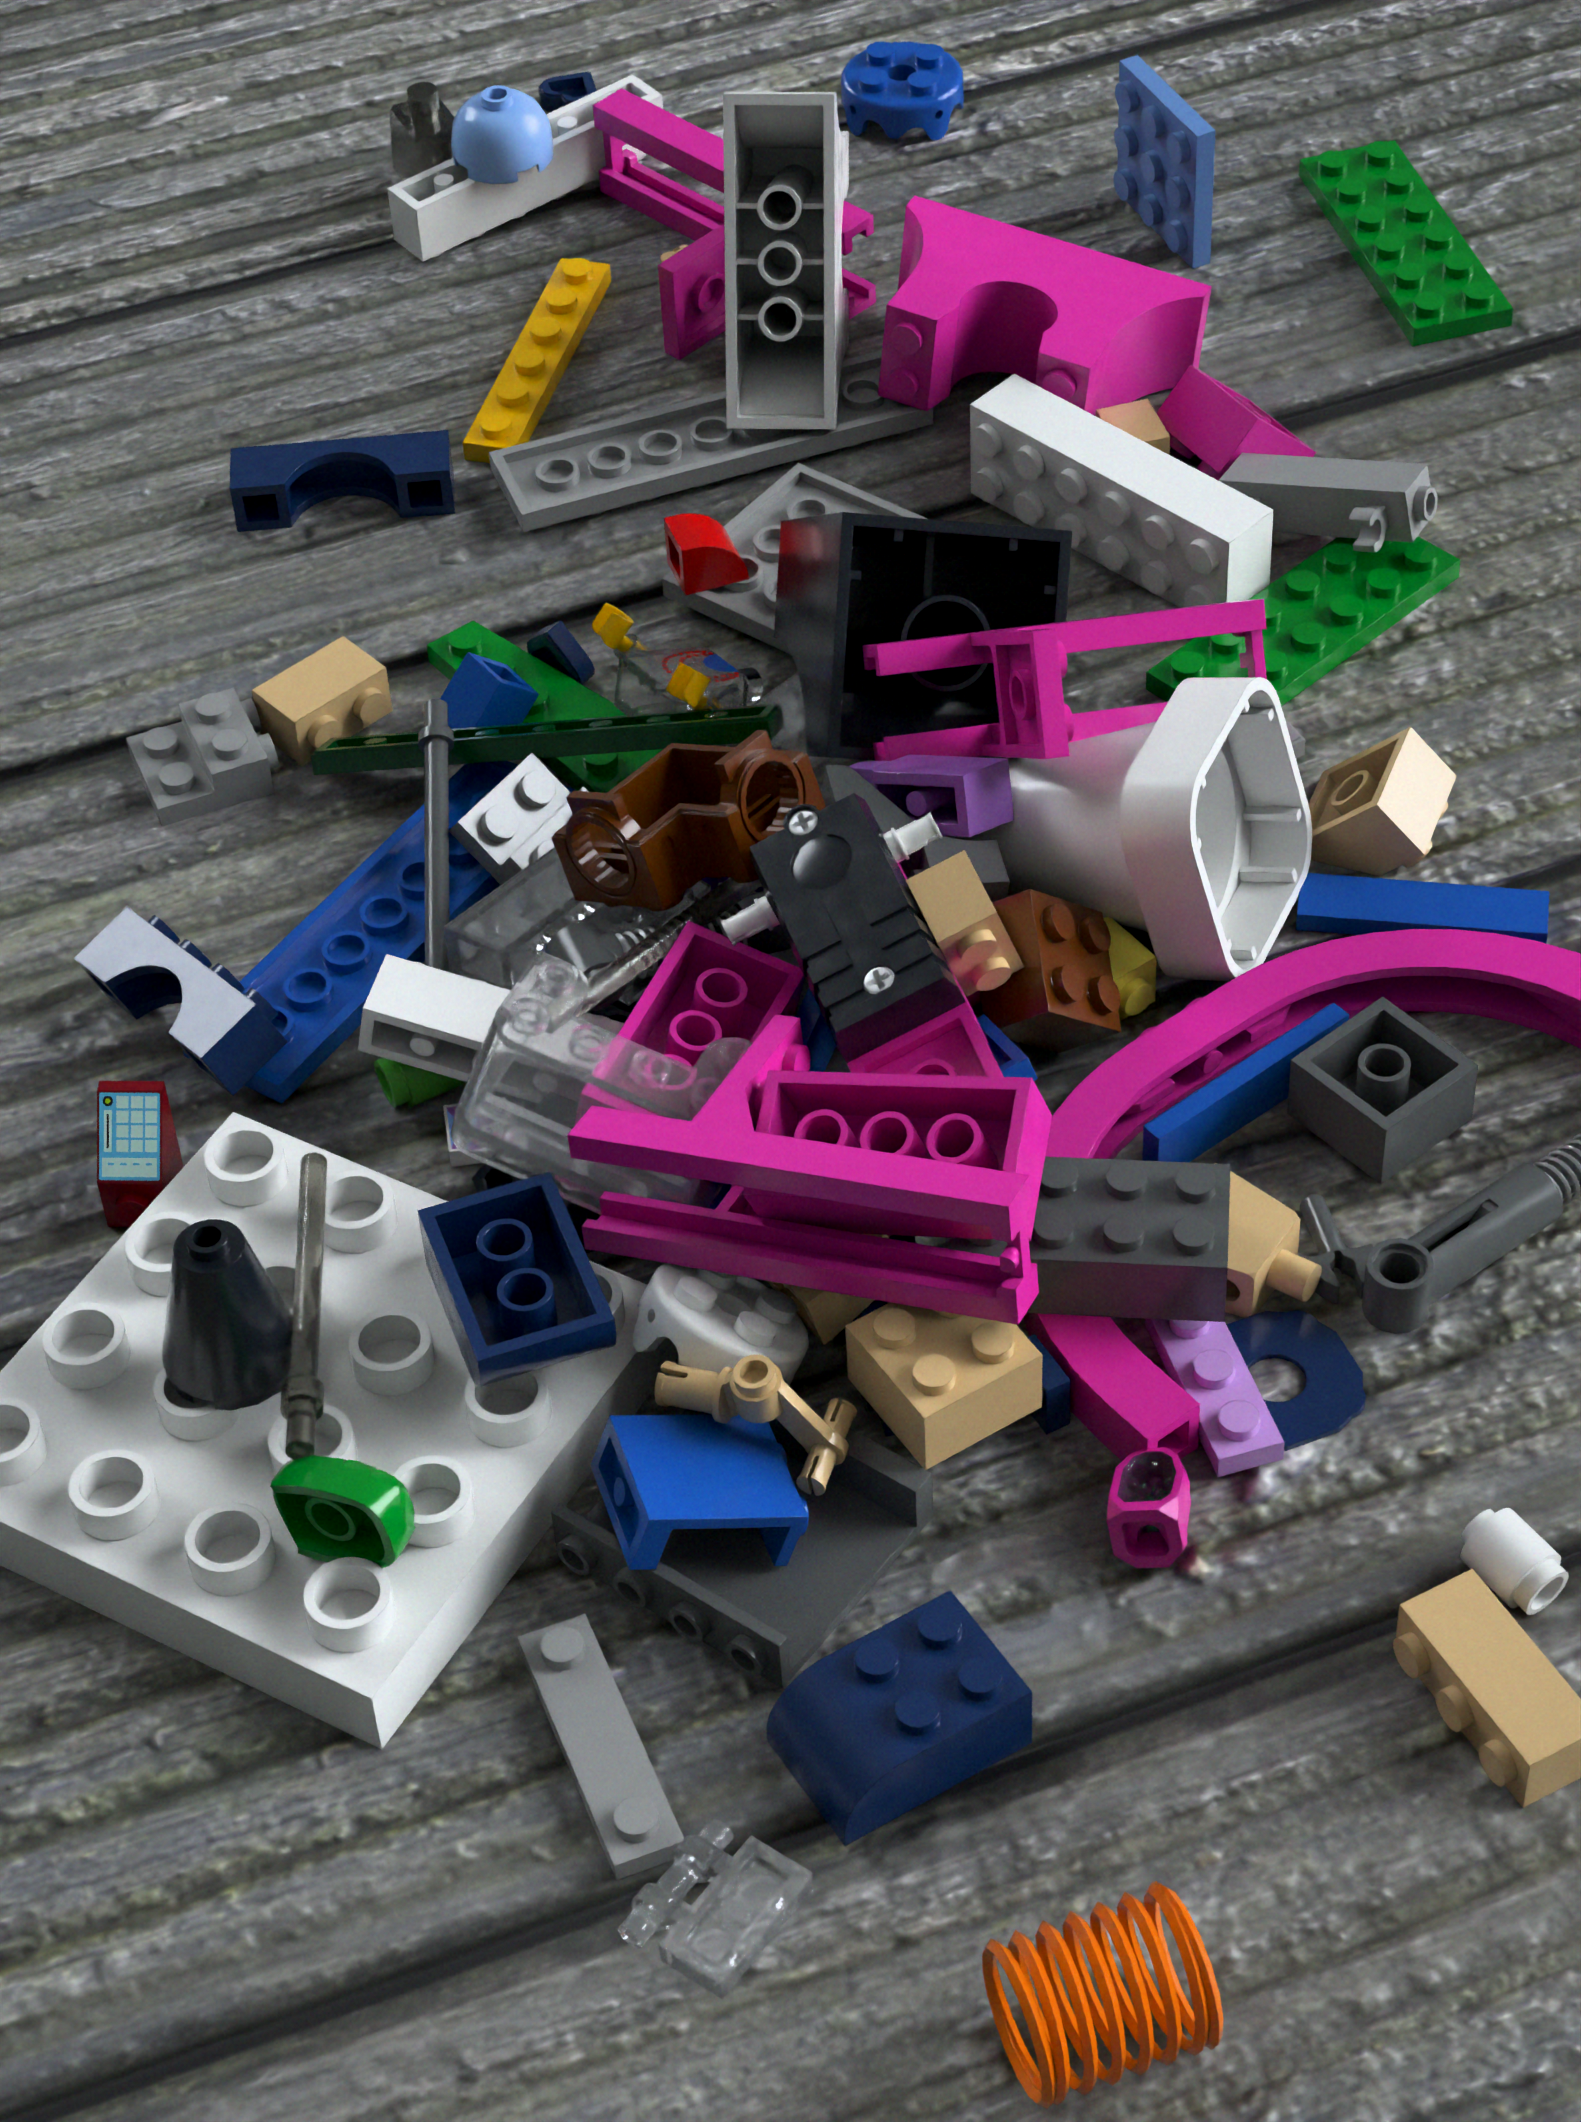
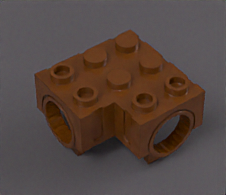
M757 730L736 747L671 743L607 793L573 791L566 796L573 816L566 825L554 833L555 835L551 839L575 900L604 903L608 907L621 905L644 907L650 911L659 912L678 905L684 898L683 892L693 887L702 878L731 877L734 882L739 884L758 880L757 873L750 861L749 847L766 839L769 835L783 830L784 817L793 807L800 804H811L820 811L826 805L808 754L801 751L773 750L767 731Z

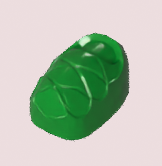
M306 1453L296 1456L284 1464L270 1484L273 1490L274 1501L298 1547V1554L328 1563L339 1558L359 1557L370 1560L381 1568L389 1567L403 1552L416 1528L414 1526V1507L404 1485L387 1472L378 1470L360 1461L322 1457Z

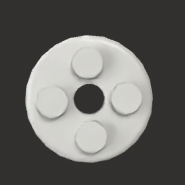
M665 1263L655 1270L637 1305L640 1309L633 1332L634 1348L638 1352L649 1353L655 1351L667 1337L676 1346L679 1355V1365L720 1373L725 1367L734 1368L736 1363L746 1356L763 1355L780 1368L783 1381L790 1386L809 1346L808 1332L801 1318L796 1313L798 1311L797 1304L784 1293L769 1289L753 1278Z

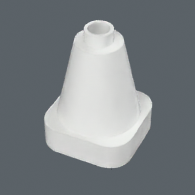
M1262 677L1187 678L1177 686L1156 722L1068 743L1070 756L1051 759L1005 758L1008 759L1014 820L972 837L946 836L961 840H997L1010 880L1008 894L1014 895L1032 889L1103 913V918H1112L1119 925L1147 932L1157 962L1165 975L1172 979L1231 981L1264 963L1299 896V891L1309 871L1312 852L1310 809L1284 714L1276 690L1267 679Z

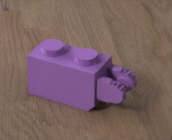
M909 754L892 761H864L849 765L865 780L873 783V786L914 821L931 813L942 836L972 837L1014 820L1008 759Z

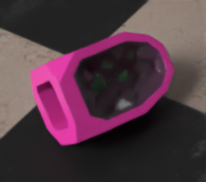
M1142 1448L1129 1454L1114 1471L1107 1508V1525L1113 1555L1135 1568L1170 1567L1187 1545V1526L1191 1507L1190 1482L1179 1456L1169 1448H1150L1148 1450Z

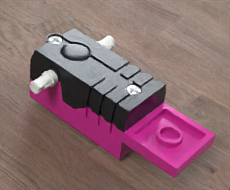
M853 793L825 806L820 811L811 804H800L793 807L784 817L783 830L777 831L749 847L750 861L764 888L765 896L759 899L755 898V904L737 912L726 920H721L722 926L734 946L743 939L749 938L767 928L771 931L774 927L781 925L803 975L809 984V988L820 1007L823 1018L831 1031L836 1046L851 1073L1004 1077L959 982L937 944L906 882L907 877L899 863L905 859L909 860V854L939 838H943L931 813L896 831L892 827L890 831L883 833L866 800Z

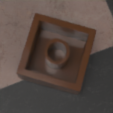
M1032 889L993 902L992 904L1024 968L1012 973L1010 978L1001 986L989 991H979L982 1013L1011 1041L1056 1053H1062L1120 1033L1121 1025L1118 1009L1121 999L1118 987L1113 980L1108 950L1111 945V936L1108 926L1103 919V913Z

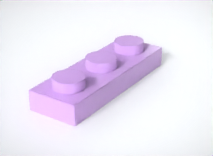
M1145 1318V1326L1170 1378L1200 1404L1199 1439L1217 1477L1283 1460L1284 1440L1226 1323Z

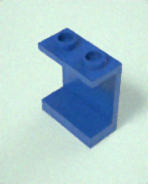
M609 1415L590 1466L629 1570L656 1569L672 1529L759 1528L773 1565H788L799 1537L803 1536L806 1532L809 1512L806 1499L802 1494H798L788 1470L784 1447L777 1443L769 1422L752 1423L744 1420L740 1415L731 1417L726 1424L715 1422L712 1415Z

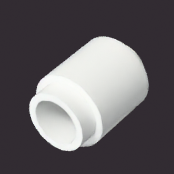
M1505 1508L1496 1513L1491 1509L1481 1512L1466 1526L1461 1535V1540L1465 1543L1460 1554L1461 1560L1470 1569L1473 1568L1483 1582L1510 1608L1519 1606L1528 1615H1533L1548 1606L1559 1595L1568 1581V1572L1560 1566L1561 1556L1511 1508Z

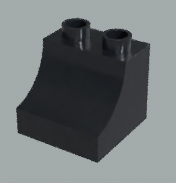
M849 512L781 521L774 638H778L786 644L797 667L804 703L806 753L808 756L875 761L873 743L884 742L883 737L1000 723L993 663L877 676L876 669L865 670L862 646L1065 622L1067 618L1072 531ZM980 756V757H982V758H1008V757Z

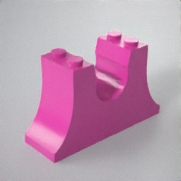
M914 195L906 205L898 291L886 305L878 396L928 411L949 397L953 385L963 377L979 372H1004L1016 374L1096 416L1097 409L1133 402L1151 393L1172 389L1190 364L1196 368L1199 367L1212 286Z

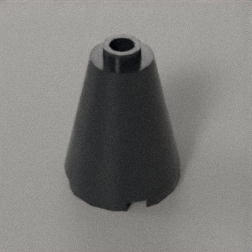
M208 1219L199 1221L185 1228L176 1238L173 1247L162 1348V1361L167 1379L183 1399L194 1403L193 1397L214 1401L215 1409L230 1411L258 1405L281 1392L290 1382L289 1372L294 1367L297 1359L299 1363L301 1362L304 1352L301 1331L296 1319L242 1231L233 1223L225 1220Z

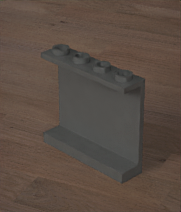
M809 1406L823 1420L825 1414ZM686 1409L681 1415L712 1414ZM775 1418L769 1421V1425L777 1443L784 1447L788 1470L798 1494H802L806 1499L809 1512L806 1532L803 1536L799 1537L787 1566L773 1565L759 1528L672 1529L656 1569L629 1570L603 1498L585 1516L578 1514L561 1503L553 1509L551 1515L557 1555L569 1569L579 1575H592L614 1588L620 1598L632 1607L638 1609L646 1607L671 1622L675 1630L684 1638L692 1642L703 1641L728 1656L730 1661L743 1673L752 1677L760 1675L783 1689L933 1518L932 1473L850 1428L846 1436L849 1450L845 1460L839 1465H834L825 1493L816 1496L814 1489H812V1493L807 1494L797 1486L796 1480L802 1471L808 1454L805 1448Z

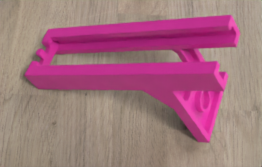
M621 88L593 105L594 126L603 131L606 165L599 170L600 191L695 241L658 265L665 353L681 360L725 331L724 207L638 163L637 155L628 149L622 151V146L628 144L724 193V141L718 136ZM844 200L842 254L846 256L853 251L852 238L861 234L868 237L874 233V221L871 213ZM842 268L843 288H847L849 292L850 320L876 303V285Z
M1264 599L1232 601L864 645L862 648L865 670L876 669L877 676L993 663L1000 722L883 737L884 742L873 743L875 761H892L909 754L1031 759L1070 756L1068 746L1070 742L1158 720L1168 701L1072 713L1070 707L1064 704L1062 678L1066 676L1068 667L1066 653L1232 633L1235 637H1245L1246 652L1239 653L1240 667L1248 668V677L1267 679L1262 629H1267Z
M776 1014L692 1121L591 1106L567 1135L570 1156L574 1159L731 1184V1189L716 1209L604 1191L599 1197L601 1216L598 1220L587 1219L581 1226L585 1249L1019 1325L1039 1293L1037 1264L1031 1263L1027 1211L1031 1207L1032 1201L1029 1175L756 1132L768 1070L809 1071L810 1051L807 1046L803 1045L801 1021L798 1017ZM744 1187L990 1227L991 1236L995 1240L1007 1242V1246L1000 1257L758 1217L743 1196Z

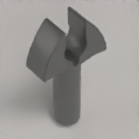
M1320 1195L1307 1196L1300 1203V1210L1319 1254L1303 1258L1322 1267L1320 1280L1314 1292L1324 1299L1338 1304L1340 1285L1334 1274V1268H1338L1342 1274L1350 1276L1355 1281V1288L1360 1299H1362L1366 1259L1373 1245L1368 1244L1357 1248H1350L1344 1245L1325 1199Z

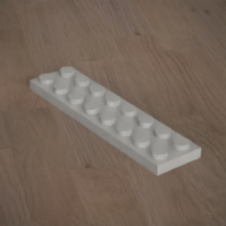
M881 350L843 360L839 383L837 426L835 430L726 429V391L491 451L489 452L493 475L523 532L538 528H548L554 524L587 515L601 514L607 510L632 503L650 501L659 496L685 489L703 487L709 483L738 475L752 474L761 469L791 461L805 460L811 456L840 448L854 447L863 442L893 434L907 433L912 429L933 424V408L924 411L878 396Z

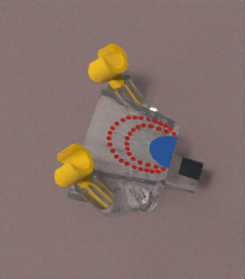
M609 603L604 604L592 622L591 627L593 631L601 637L608 647L614 649V654L619 659L614 706L625 715L747 706V703L759 701L762 696V678L755 668L736 669L712 650L704 647L650 650L637 635H626L634 621Z

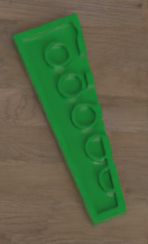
M471 621L427 644L429 662L450 681L467 652L507 664L539 694L522 723L633 715L475 621ZM663 749L540 759L576 791H579L584 786L588 792L607 793Z

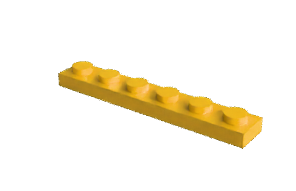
M584 258L560 259L462 442L465 460L490 463L489 452L529 442L611 283L610 264L591 262Z

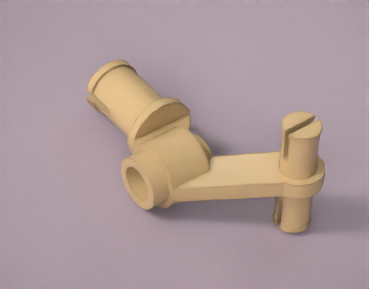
M763 1355L746 1356L739 1360L734 1368L725 1367L720 1373L677 1365L675 1362L665 1361L662 1364L661 1370L663 1373L657 1374L654 1395L657 1405L665 1407L674 1406L710 1413L715 1422L725 1424L731 1417L737 1415L752 1423H765L776 1418L805 1448L808 1454L802 1471L797 1477V1486L807 1494H811L812 1489H814L816 1496L825 1493L834 1465L841 1464L849 1450L846 1436L853 1419L857 1415V1409L852 1403L842 1400L840 1406L838 1398L831 1399L822 1420L783 1381L780 1368Z

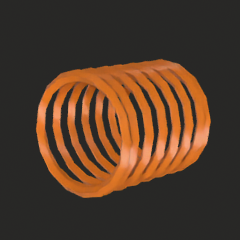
M1157 1881L1152 1882L1144 1896V1905L1135 1896L1124 1892L1117 1905V1916L1108 1906L1097 1901L1090 1914V1926L1080 1915L1070 1911L1063 1923V1937L1053 1925L1043 1920L1035 1935L1036 1948L1025 1934L1017 1930L1014 1931L1008 1943V1948L992 1938L984 1948L982 1953V1971L987 1997L1005 2052L1028 2097L1046 2109L1052 2103L1059 2105L1064 2101L1069 2087L1086 2095L1093 2089L1097 2077L1113 2086L1121 2079L1125 2068L1141 2076L1148 2070L1152 2058L1168 2066L1176 2060L1180 2048L1196 2056L1203 2051L1204 2047L1213 2050L1219 2045L1223 2035L1224 2018L1220 1993L1200 1933L1178 1895ZM1159 1906L1168 1921L1182 1958L1192 1997L1193 2011L1183 1993L1171 1962L1163 1934ZM1133 1918L1148 1949L1162 2000L1145 1963L1137 1939ZM1107 1931L1112 1939V1942L1121 1961L1123 1971L1131 1993L1132 2002L1128 1996V1993L1124 1987L1119 1971L1117 1969L1110 1948ZM1080 1942L1084 1948V1951L1092 1968L1097 1983V1987L1102 1999L1103 2007L1100 2003V2000L1096 1994L1093 1983L1091 1981L1086 1963L1084 1961ZM1055 1958L1063 1975L1069 1993V1997L1073 2006V2010L1067 1999L1062 1981L1060 1979ZM997 1960L1006 1972L1018 1998L1029 2028L1039 2070L1025 2046L1011 2013L1001 1983ZM1029 1973H1030V1975H1031V1978H1032V1980H1033L1034 1986H1035V1988H1036V1991H1037V1994H1038V1997H1039V2000H1040V2004H1041L1043 2013H1042V2011H1041V2008H1040V2005H1039V2003H1038V2000H1037V1997H1036L1034 1988H1033V1986H1032ZM1151 2012L1160 2028L1167 2035V2045L1164 2050L1154 2041ZM1123 2020L1140 2047L1139 2057L1136 2060L1126 2049ZM1181 2022L1193 2039L1188 2040L1183 2034ZM1094 2026L1111 2053L1110 2069H1107L1098 2058ZM1065 2032L1078 2056L1083 2061L1084 2071L1082 2079H1079L1070 2067Z

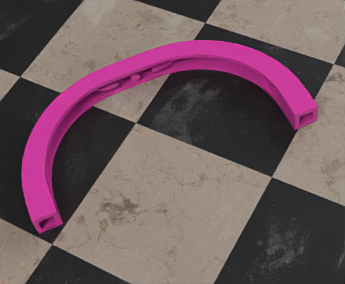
M1408 929L1373 932L1334 939L1295 950L1258 965L1225 983L1208 995L1194 999L1184 1010L1156 1027L1147 1028L1137 1039L1101 1063L1074 1088L1053 1114L1045 1156L1114 1159L1128 1143L1143 1131V1125L1332 1003L1346 1011L1350 1015L1349 1019H1351L1372 1003L1384 997L1404 1012H1449L1507 1021L1541 1031L1581 1049V954L1539 941L1497 933L1457 929ZM1040 1313L1025 1314L1023 1319L1029 1336L1033 1334L1037 1336L1071 1380L1070 1410L1121 1461L1129 1454L1142 1448L1148 1450L1150 1448L1167 1447L1176 1453L1180 1460L1198 1448L1200 1404L1146 1357L1121 1332L1111 1317Z

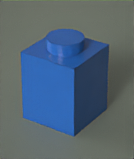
M467 652L440 699L448 704V726L450 729L521 724L539 694L507 664Z

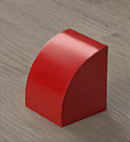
M696 513L678 514L664 518L667 563L685 596L749 579L745 563L727 531L718 521Z

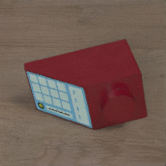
M99 1081L97 1185L108 1227H130L184 1167L164 1081Z

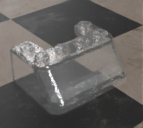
M540 951L494 1015L455 1109L451 1129L453 1143L467 1156L521 1180L551 1172L562 1198L600 1215L599 1197L604 1191L709 1208L725 1183L574 1159L570 1156L567 1135L591 1106L692 1121L753 1043L739 1037L720 1038L711 1042L706 1047L694 1067L681 1063L576 1017L586 1002L589 990V983L585 974L576 966Z

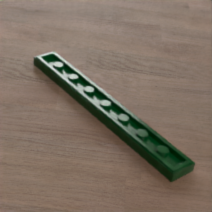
M766 704L451 729L454 732V748L448 753V765L524 760L531 753L537 758L657 750L664 749L671 743L695 745L741 743L757 730H766L771 741L784 727L782 706ZM419 731L330 738L310 755L313 774L324 775L424 767V752L418 747Z

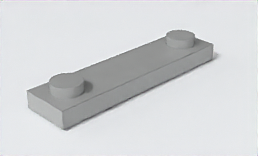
M586 1614L518 1636L520 1654L615 1879L619 1880L686 1856L685 1839Z

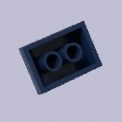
M551 1172L417 1210L426 1266L467 1369L477 1387L616 1345L615 1319Z
M949 1590L825 1656L804 1670L788 1685L774 1704L766 1726L767 1741L843 1845L846 1846L1031 1744L1032 1691L953 1592Z

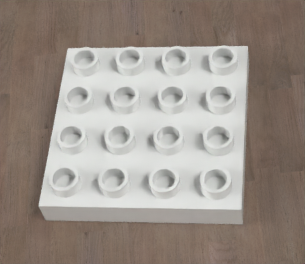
M233 1112L0 1371V1565L373 1746L383 1749L552 1525L551 1512L559 1503L566 1506L592 1472L590 1465L609 1415H635L654 1390L657 1374L663 1373L661 1370L662 1364L665 1361L675 1362L679 1355L676 1346L667 1337L655 1351L649 1353L638 1352L634 1348L633 1332L640 1309L637 1305L647 1284L589 1261L615 1319L616 1345L477 1387L467 1369L426 1266L417 1210L448 1201ZM208 1219H220L231 1222L242 1231L296 1319L301 1331L304 1351L301 1362L299 1363L297 1359L294 1367L289 1372L290 1382L281 1392L258 1405L231 1411L215 1409L214 1401L193 1397L194 1403L183 1399L168 1382L162 1361L174 1243L178 1235L185 1228L196 1222ZM310 1453L322 1457L360 1461L394 1476L407 1489L415 1512L414 1526L416 1528L403 1552L393 1564L385 1568H381L378 1564L359 1557L339 1558L326 1563L298 1554V1547L279 1513L274 1501L273 1490L270 1487L272 1479L281 1467L296 1456Z

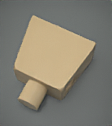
M1230 1171L1228 1270L1225 1312L1243 1318L1255 1315L1275 1289L1302 1302L1308 1301L1319 1283L1322 1267L1298 1255L1300 1218L1294 1210Z

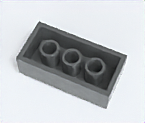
M1045 1156L1032 1238L1029 1241L1031 1263L1037 1264L1039 1293L1026 1313L1225 1322L1231 1164ZM949 1238L948 1249L1000 1257L1007 1246V1242L994 1239Z

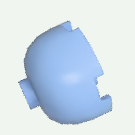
M502 85L490 86L466 100L456 113L453 120L451 141L453 163L455 166L461 165L467 168L468 178L474 181L489 184L518 182V172L529 170L536 166L540 173L545 170L553 159V138L548 116L533 97L519 90L510 89Z

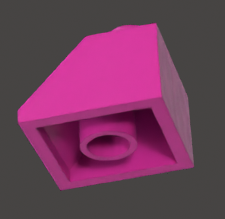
M1191 364L1157 411L1158 417L1169 432L1170 447L1188 459H1191L1196 454L1202 459L1197 468L1218 481L1241 453L1313 457L1316 454L1313 449L1250 399Z

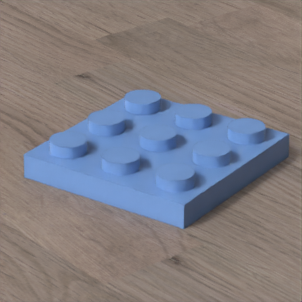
M1138 55L1120 60L1119 83L1115 87V97L1119 106L1118 127L1114 132V140L1118 150L1117 171L1113 177L1116 193L1121 200L1126 201L1141 216L1147 226H1151L1167 243L1169 249L1172 252H1176L1192 269L1209 264L1211 258L1215 130Z

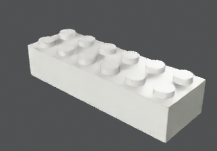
M1013 374L970 404L972 494L1034 528L1072 531V549L1180 608L1249 600L1269 585L1273 509L1016 374Z

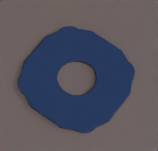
M1297 1310L1288 1312L1264 1311L1226 1324L1248 1369L1261 1360L1278 1358L1292 1362L1305 1375V1388L1295 1398L1283 1402L1264 1400L1284 1440V1451L1340 1432L1351 1419L1360 1415L1364 1410L1366 1396L1363 1390L1362 1370L1337 1332L1319 1322L1313 1315Z

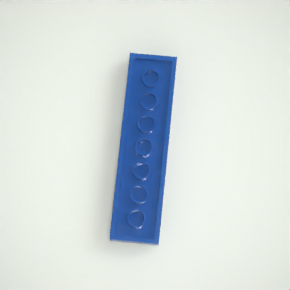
M510 761L463 765L449 779V830L518 765ZM564 785L571 793L573 791H576L575 789ZM424 804L239 981L245 989L242 994L253 988L276 1010L278 1015L271 1022L287 1040V1043L245 1086L283 1103L361 1025L364 1004L386 954L413 962L423 963L425 961ZM449 832V913L451 935L500 884ZM183 1051L184 1056L190 1059V1057Z

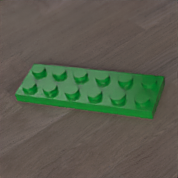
M1395 140L1387 142L1375 141L1367 146L1342 151H1326L1317 156L1300 159L1299 177L1413 347L1512 325L1513 307Z
M1418 536L1414 542L1384 540L1378 552L1354 551L1353 544L1358 538L1336 537L1251 597L1249 600L1264 599L1267 629H1262L1266 676L1277 692L1281 707L1459 578L1461 560ZM1232 633L1193 638L1146 672V690L1167 702L1177 686L1187 678L1248 677V668L1240 667L1239 653L1246 652L1245 637H1235Z

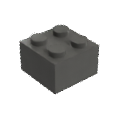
M1381 997L1291 1059L1287 1114L1382 1184L1472 1120L1478 1065L1386 998Z

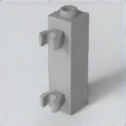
M1241 453L1219 479L1220 482L1273 509L1272 532L1358 538L1353 544V550L1362 552H1378L1384 540L1414 542L1426 524L1434 518L1438 502L1437 492L1434 487L1430 486L1427 464Z

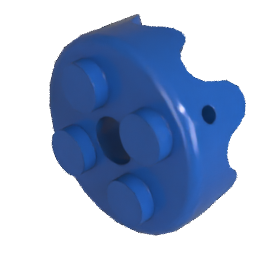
M884 41L871 43L867 46L866 50L855 55L845 65L841 74V103L843 104L851 133L856 136L861 135L867 130L869 120L877 122L884 129L886 135L892 139L900 138L908 130L919 127L924 129V132L931 140H940L948 130L953 108L963 109L964 106L963 71L959 62L951 54L944 51L941 46L917 42L889 43Z

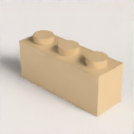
M1473 1568L1399 1604L1396 1638L1393 1641V1648L1400 1666L1411 1678L1419 1677L1435 1697L1437 1708L1445 1723L1455 1732L1462 1731L1479 1753L1483 1769L1493 1783L1500 1787L1505 1785L1522 1808L1581 1778L1580 1697Z

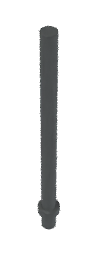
M431 699L424 704V728L418 733V747L424 752L425 965L450 972L448 753L454 748V732L448 727V704L441 699Z

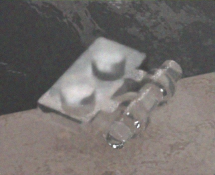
M713 1818L710 1819L698 1835L689 1834L682 1840L672 1853L674 1863L656 1884L646 1883L631 1900L633 1911L618 1927V1932L629 1945L640 1949L655 1931H668L669 1933L659 1943L661 1961L723 1999L813 1890V1877L811 1871L753 1836H750L732 1857L724 1852V1850L733 1840V1833L726 1824ZM697 1882H709L708 1887L692 1906L682 1900Z

